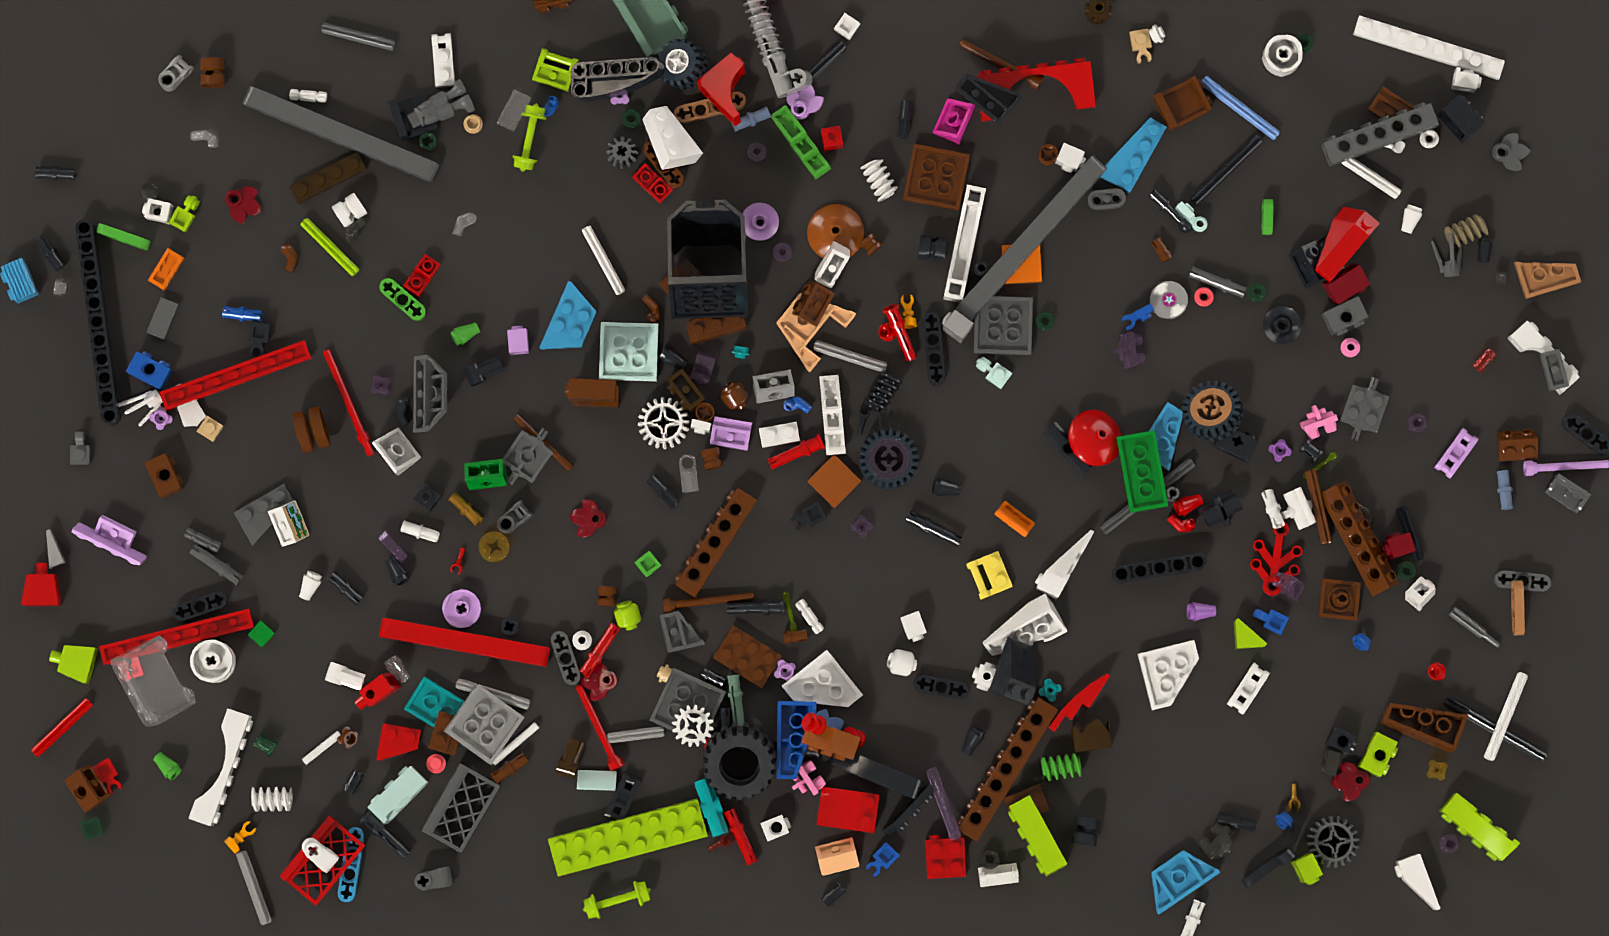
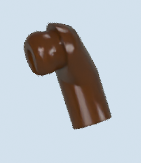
M284 244L281 247V253H284L287 258L284 270L294 272L298 261V254L291 244Z
M647 294L643 297L642 301L650 308V313L647 315L648 321L654 323L661 317L660 306Z

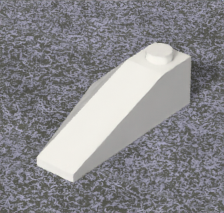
M1090 530L1049 567L1044 575L1042 573L1039 574L1035 581L1038 584L1037 590L1055 600L1059 597L1094 531Z
M1043 594L1027 603L984 640L983 645L994 656L1002 653L1007 637L1014 638L1031 646L1036 641H1050L1066 633L1067 629L1054 604L1046 594Z

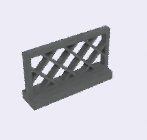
M459 762L420 830L462 853L500 785ZM469 772L475 776L477 784L466 787L464 779ZM487 783L492 785L494 789L491 794L483 796L480 785ZM478 786L480 797L469 800L467 789ZM465 790L467 801L456 803L454 797L456 792ZM481 800L483 808L481 811L473 813L470 802ZM468 803L471 814L459 816L457 806ZM455 807L457 818L446 820V809ZM471 816L473 820L472 827L463 830L460 819ZM458 820L461 831L450 833L447 823ZM445 824L448 834L438 836L433 833L437 825ZM462 833L463 842L458 847L452 843L451 836Z

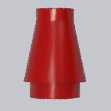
M1200 494L1180 497L1173 502V506L1178 516H1185L1202 505L1203 499Z

